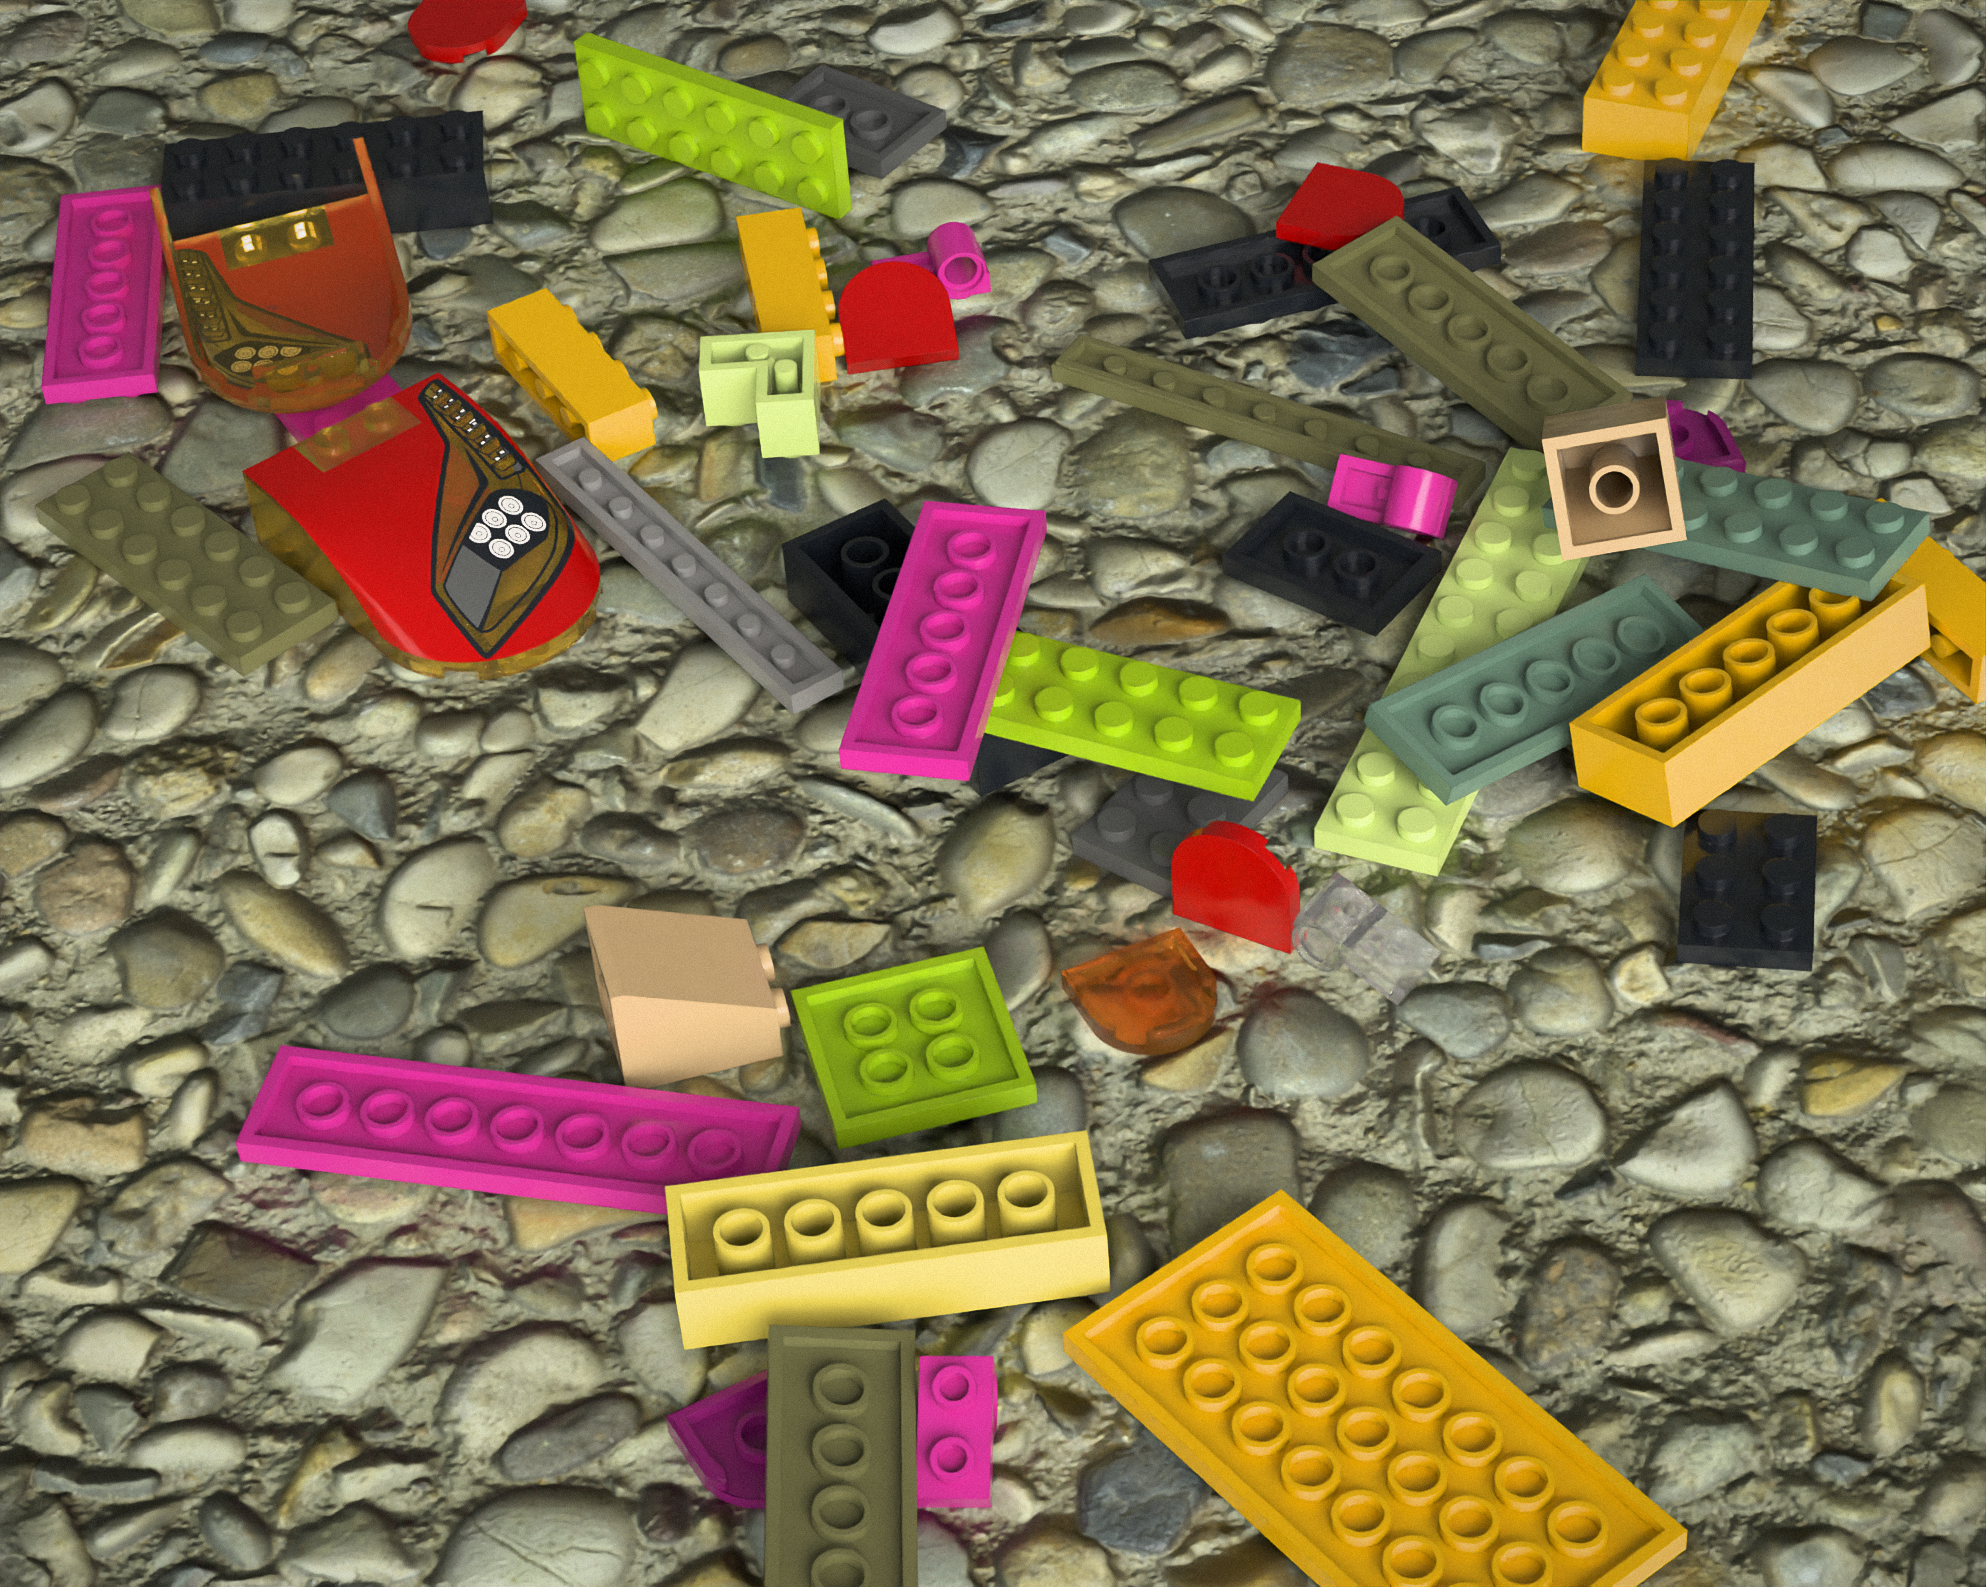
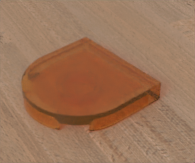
M1180 927L1061 971L1062 989L1091 1031L1107 1045L1123 1052L1137 1055H1160L1181 1050L1203 1037L1211 1028L1217 1015V984L1214 974Z

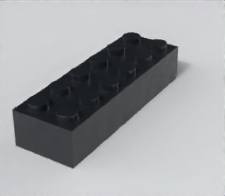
M452 110L443 115L415 118L411 116H397L387 121L368 123L347 121L337 126L311 129L292 127L283 132L264 134L244 132L232 135L231 137L207 140L187 138L177 143L165 144L160 207L170 250L216 239L221 240L223 252L333 241L326 212L378 199L389 235L493 224L492 162L483 110L472 112Z
M885 498L782 544L788 600L863 677L915 529ZM984 733L970 780L965 782L982 797L1069 754Z

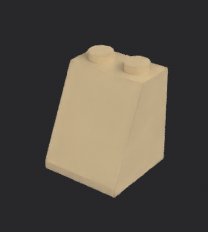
M1665 396L1544 417L1542 444L1563 561L1687 540L1675 451Z
M593 905L583 908L599 1001L624 1086L647 1089L783 1056L780 1029L791 1026L786 998L782 987L770 990L768 983L775 981L771 954L767 943L755 945L747 919Z

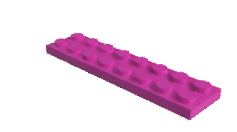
M281 1045L237 1138L236 1146L240 1161L668 1215L665 1186L787 1170L802 1125L799 1107Z

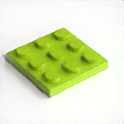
M984 946L790 991L793 1012L838 1150L1038 1103L1036 1082Z

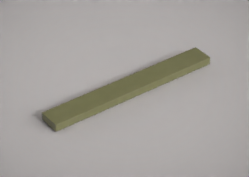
M1080 334L1051 364L1053 381L1335 472L1339 456L1344 454L1393 466H1410L1444 475L1458 482L1451 508L1456 511L1462 508L1486 478V462L1083 334Z

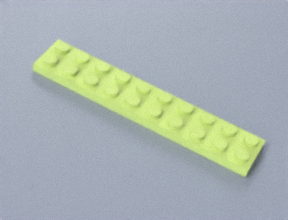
M1509 448L1382 698L1565 611L1590 556L1563 561L1558 531L1544 527L1541 507L1552 496L1545 455L1535 450ZM1366 727L1314 828V848L1438 877L1479 790L1445 806Z

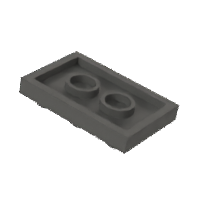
M822 64L779 96L797 104L842 118L848 167L880 179H884L947 128L946 112L944 109Z
M1273 767L1254 802L1137 772L1072 835L1073 854L1173 901L1171 860L1175 849L1189 832L1206 827L1209 822L1216 820L1233 822L1253 829L1288 793V774Z

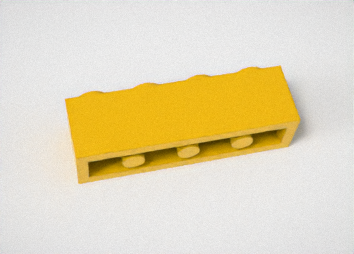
M801 207L737 216L736 222L741 262L757 333L815 330L820 382L837 380L835 357L845 356L840 323L836 321L832 290L828 289L827 272L824 258H821L816 227L806 228Z
M547 288L486 311L495 358L570 442L584 436L612 462L656 444L653 420L657 419L658 412L651 393L645 387L639 388L631 380L624 364L619 359L613 360L605 352L598 336L593 331L587 332L579 324L573 309L568 304L562 305Z
M1882 497L1875 500L1878 502H1887ZM1927 536L1897 571L1899 574L1925 583L1931 647L1919 656L1975 704L1986 700V581L1982 580L1956 559L1948 549L1943 548L1931 537Z

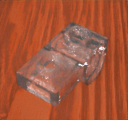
M1337 871L1304 905L1292 924L1295 926L1292 931L1293 946L1307 964L1323 972H1334L1344 964L1397 1006L1431 970L1442 953Z

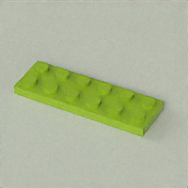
M586 32L574 41L587 131L838 220L852 210L842 118Z
M1016 630L984 733L1254 802L1301 720L1300 700Z

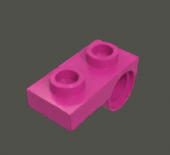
M948 222L934 229L928 238L926 252L871 261V266L889 261L909 262L921 266L933 273L942 282L950 299H965L972 295L991 292L990 273L973 230L961 222Z
M1340 454L1327 506L1371 524L1444 540L1458 482L1444 475L1404 465L1393 466Z
M920 1356L916 1451L918 1508H992L993 1439L996 1436L998 1414L997 1375L993 1356Z

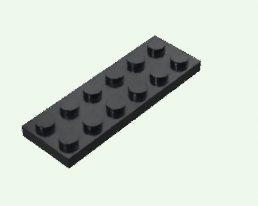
M1678 158L1644 160L1635 376L1719 379L1752 378L1755 163L1738 162L1732 159H1722L1716 162L1683 161Z
M1460 186L1404 199V221L1471 272L1501 264V244ZM1276 230L1148 260L1149 279L1185 340L1196 337H1208L1220 331L1249 324H1262L1270 319L1303 311H1315L1321 307L1339 303L1312 282L1313 264L1335 251L1280 240L1276 238Z

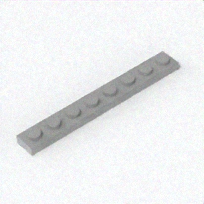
M584 436L535 459L537 471L561 500L793 715L844 689L843 672L840 667Z

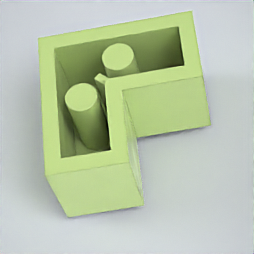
M815 330L700 337L699 376L706 426L727 425L735 427L758 423L762 458H797L805 455H820L821 383Z

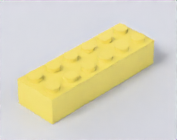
M1087 1130L665 1186L674 1291L684 1350L768 1339L769 1325L849 1328L1111 1292L1107 1232Z

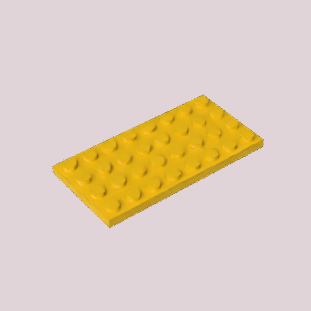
M1282 1189L1062 1333L1064 1353L1320 1587H1636L1686 1550L1688 1531Z

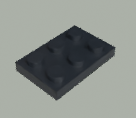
M1291 491L1223 554V574L1375 637L1441 571L1442 567L1441 551Z
M1699 809L1685 819L1676 963L1812 972L1817 842L1816 815Z

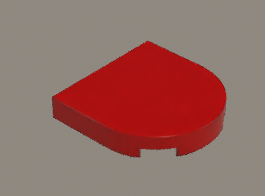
M423 0L408 20L410 40L419 49V54L422 57L434 62L448 64L463 63V55L477 53L485 49L488 56L500 49L528 16L526 1Z
M1317 162L1276 221V238L1336 251L1395 216L1404 220V198L1400 189L1386 178L1368 172Z
M882 262L860 271L845 286L840 297L838 311L848 375L959 360V347L949 295L942 282L927 269L909 262Z
M1216 820L1209 822L1206 827L1189 832L1175 849L1171 860L1174 915L1288 954L1293 952L1301 940L1300 889L1298 879L1290 864L1284 868L1279 860L1265 848L1268 840L1263 835L1237 823Z

